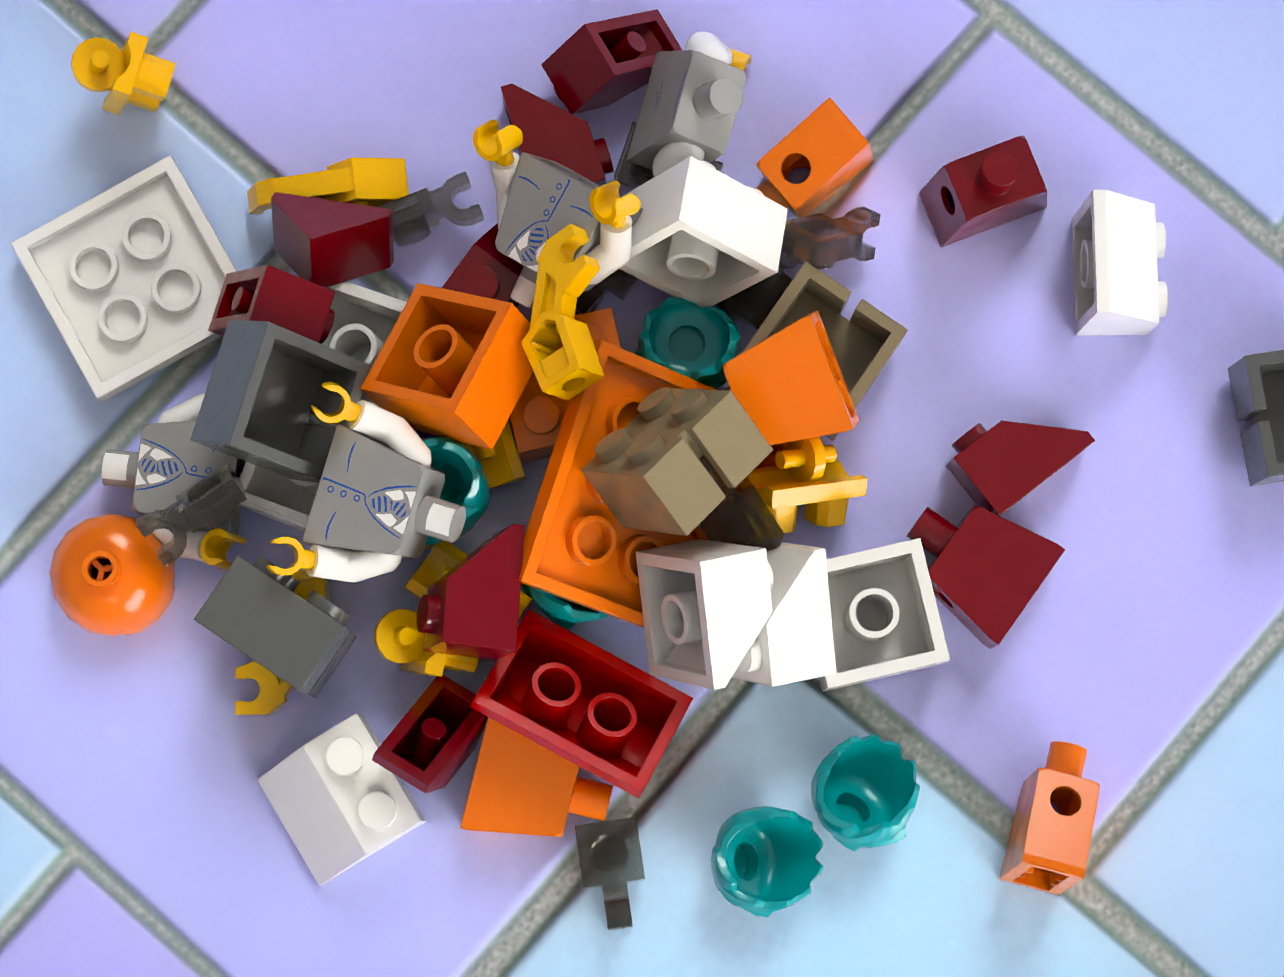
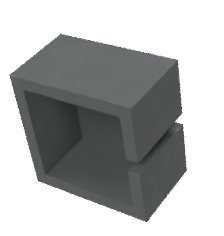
M229 320L190 440L293 480L320 483L337 426L307 424L309 415H315L311 405L319 408L324 413H333L341 406L340 394L322 387L321 384L325 382L338 383L347 391L351 401L357 404L363 393L360 387L368 375L371 365L269 321Z
M1284 350L1246 355L1230 366L1228 373L1237 421L1250 420L1251 427L1240 433L1249 485L1251 487L1283 482Z
M237 555L193 620L300 692L316 698L358 637L345 627L351 616L314 590L306 600L295 594L294 590L300 582L291 575L279 576L271 573L266 565H277L260 555L252 565Z

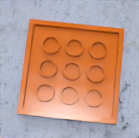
M593 340L605 377L569 401L524 535L523 559L519 581L528 586L644 628L636 561L637 551L697 539L745 545L747 541L765 540L767 531L755 524V497L742 490L740 484L736 488H728L705 455L699 460L726 498L688 536L625 528L620 524L581 472V469L596 456L594 450L597 444L611 432L624 429L639 414L637 408L642 400L660 388L717 389L604 340ZM788 442L770 445L773 451L756 468L777 466L775 462L776 453L787 450Z

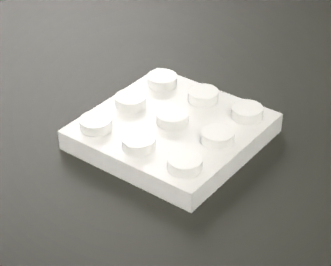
M171 155L11 243L96 398L101 402L110 399L222 336L210 332L208 329L226 274L236 272L237 270Z

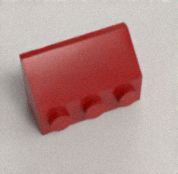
M528 609L518 626L516 652L497 660L470 707L639 799L674 737L693 698Z

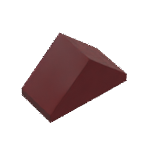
M275 192L271 197L274 250L300 278L323 287H329L388 269L392 266L394 262L392 209Z

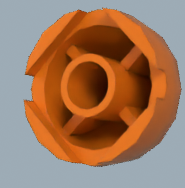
M107 514L85 519L69 530L54 550L49 572L53 596L67 618L88 632L108 636L139 633L160 619L172 601L175 591V585H173L175 579L173 552L155 537L146 527L145 523L137 518ZM110 560L111 564L104 566V564ZM111 572L110 576L106 579L107 573Z

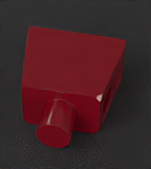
M1025 136L1015 137L947 163L940 168L919 192L941 248L1047 207V189ZM952 194L955 203V212L949 204L947 195Z
M976 505L966 513L957 527L927 506L907 534V537L911 540L921 538L923 548L935 556L928 567L935 597L989 649L1000 644L1066 550L1059 544Z

